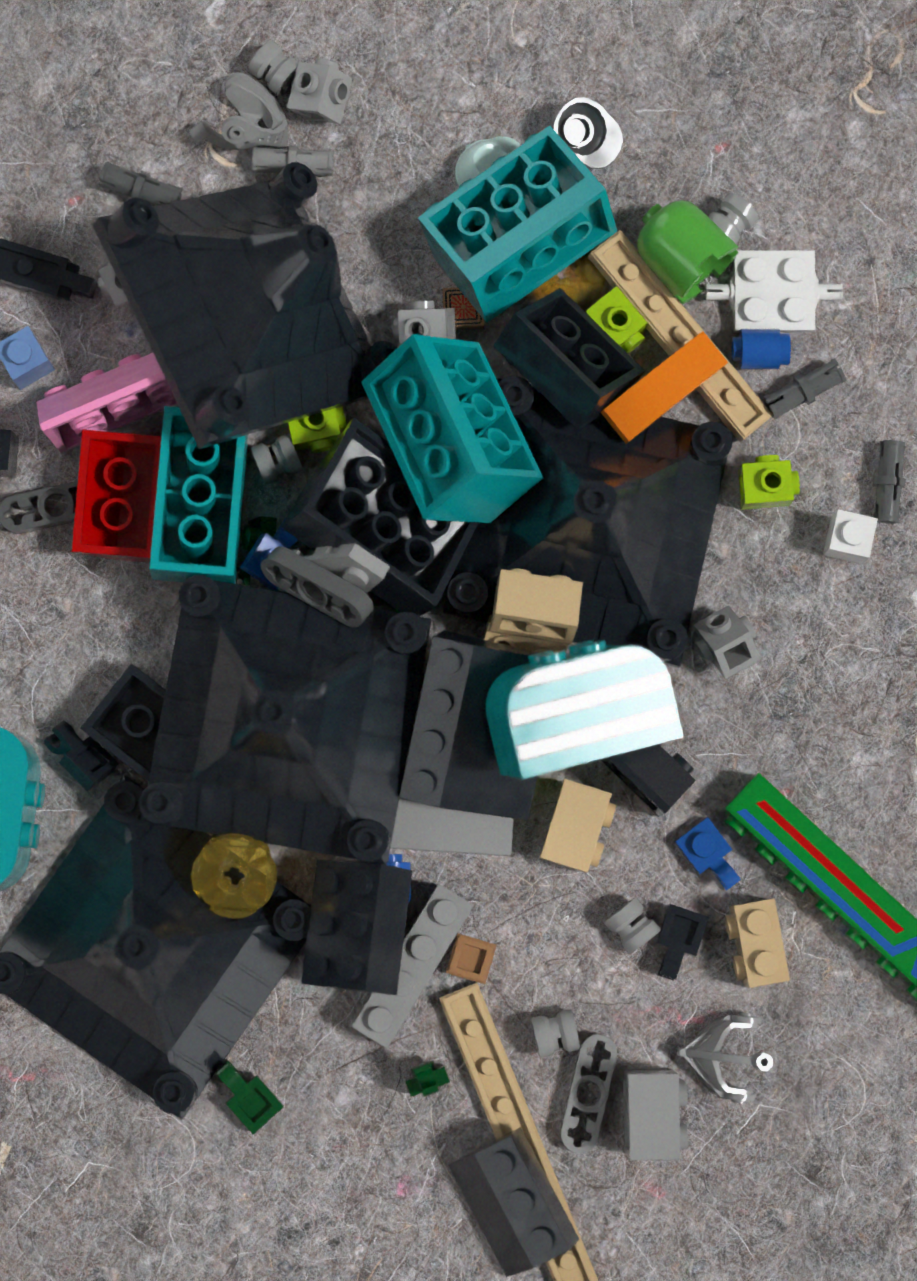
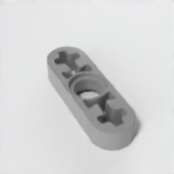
M603 1034L589 1035L580 1045L560 1129V1137L564 1146L573 1153L581 1154L590 1151L598 1140L617 1059L616 1045L609 1037ZM597 1041L604 1042V1049L610 1052L608 1059L601 1058L597 1070L598 1072L606 1071L604 1080L593 1074L580 1075L582 1066L591 1070L593 1058L586 1054L587 1048L595 1047ZM592 1081L600 1088V1098L593 1105H584L577 1098V1089L583 1082ZM573 1107L586 1113L597 1112L594 1121L586 1117L585 1130L591 1133L589 1140L582 1139L580 1145H574L573 1137L567 1135L569 1128L574 1129L577 1127L580 1117L579 1115H571Z

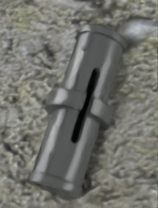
M106 162L99 177V187L117 191L131 198H141L156 206L181 201V193L183 191L181 187L151 178L150 173L144 171L137 173Z
M833 358L830 362L804 376L799 373L793 377V382L769 395L763 396L766 407L772 411V417L776 420L779 416L805 402L809 405L816 401L815 397L840 383H844L846 377L841 367L837 368L839 366L838 362Z
M880 441L878 475L874 476L873 485L877 486L874 518H878L877 523H899L901 488H905L906 479L902 478L906 443L902 441Z

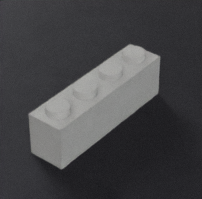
M400 798L391 849L511 856L514 818L438 808Z
M440 884L437 885L403 942L397 996L372 993L352 1025L354 1029L385 1048L389 1047L474 905Z

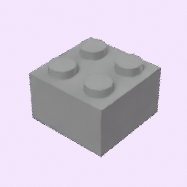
M672 1069L623 1070L625 1155L630 1161L681 1160V1149H688L687 1124L680 1120V1107L687 1106L686 1081L679 1079V1074Z

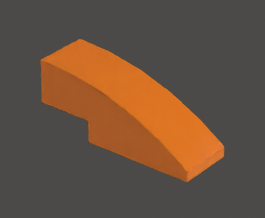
M702 331L603 409L601 413L627 444L714 376L728 361L704 331Z

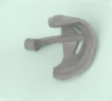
M241 72L229 75L224 83L227 99L239 110L241 116L227 118L222 124V134L214 131L205 120L190 129V134L196 142L206 139L216 146L227 149L267 146L285 148L288 146V122L280 104L262 84ZM263 120L268 129L260 127L258 122Z
M739 1013V1015L719 1017L703 1027L687 1046L677 1048V1055L683 1056L700 1081L720 1097L731 1099V1102L747 1103V1101H755V1094H752L750 1089L728 1087L722 1079L719 1061L749 1064L755 1069L763 1071L769 1070L773 1063L772 1058L764 1053H755L753 1056L720 1053L726 1035L734 1027L758 1029V1024H762V1018L754 1017L755 1014Z

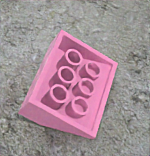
M154 353L143 357L140 354L130 355L118 362L119 367L105 373L102 369L95 370L84 375L81 378L82 383L68 389L66 385L57 386L44 393L45 398L36 402L39 424L44 434L60 453L81 445L82 430L111 432L164 409V406L177 404Z

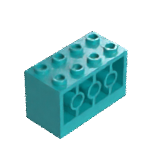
M550 125L541 132L529 136L521 146L508 155L496 159L491 167L474 179L463 182L458 190L441 202H436L429 206L425 213L418 217L434 259L486 323L617 232L606 189Z
M412 334L361 382L424 520L491 523L543 479L541 471L479 342Z

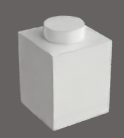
M838 509L830 519L823 556L863 564L870 558L878 518Z

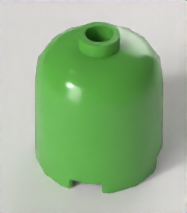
M678 200L664 207L656 204L642 218V222L645 225L639 233L637 241L638 253L642 260L682 304L691 301L702 293L704 289L699 284L711 273L718 278L739 253L736 250L738 246L700 208L690 201Z

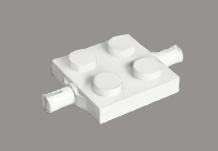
M815 250L738 251V255L733 260V275L729 284L706 283L705 285L706 301L729 300L733 311V333H740V329H780V333H813L815 331V309L818 301H842L843 292H841L843 290L842 283L819 284L815 274Z

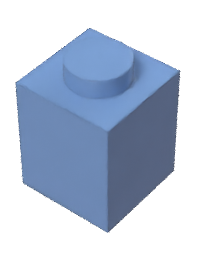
M29 326L0 341V359L20 390L55 371Z

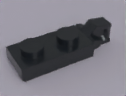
M0 238V283L57 300L69 301L72 293L93 299L98 284L94 282V278L78 274L80 266L72 263L70 259Z

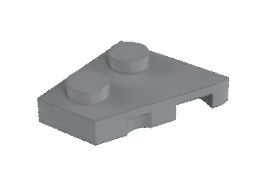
M356 543L344 544L336 548L330 546L317 547L313 555L304 556L299 549L292 550L357 586L365 593H368L384 579L390 567Z

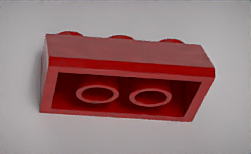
M82 430L72 540L73 553L112 560L150 563L162 436Z

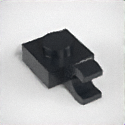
M64 720L53 727L51 730L53 734L43 741L52 753L64 755L59 764L87 792L113 773L119 765L97 741L90 736L82 740L75 733L73 727Z
M673 904L668 905L656 944L667 947L658 976L676 980L684 953L693 957L697 956L709 919L708 916Z

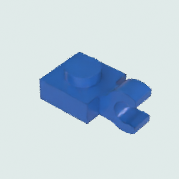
M285 519L280 524L274 537L267 533L259 536L240 566L242 570L272 591L277 590L279 587L272 584L263 574L261 569L262 561L275 547L282 546L290 549L298 540L281 527Z
M708 817L674 842L699 875L709 868L726 891L741 880L730 864L723 858L733 849Z

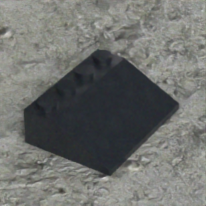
M354 417L350 420L297 497L281 527L314 551L317 547L330 546L336 548L340 547V545L356 543L390 566L384 579L370 591L399 612H411L422 616L437 606L479 522L424 520L389 442Z
M446 630L433 636L399 798L438 808L521 820L529 819L538 775L525 779L500 775L486 715V699L489 689L498 676L510 668L530 663L528 656L537 652Z

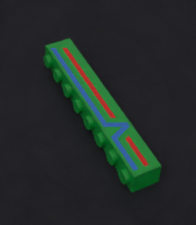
M760 773L753 775L722 809L728 816L724 820L725 824L741 838L745 834L749 835L758 844L754 850L771 866L778 862L788 872L784 877L787 882L801 894L808 890L818 900L814 906L831 922L838 918L849 928L845 935L857 947L864 950L868 946L878 955L879 958L875 963L893 979L899 975L910 985L906 992L917 1002V919Z

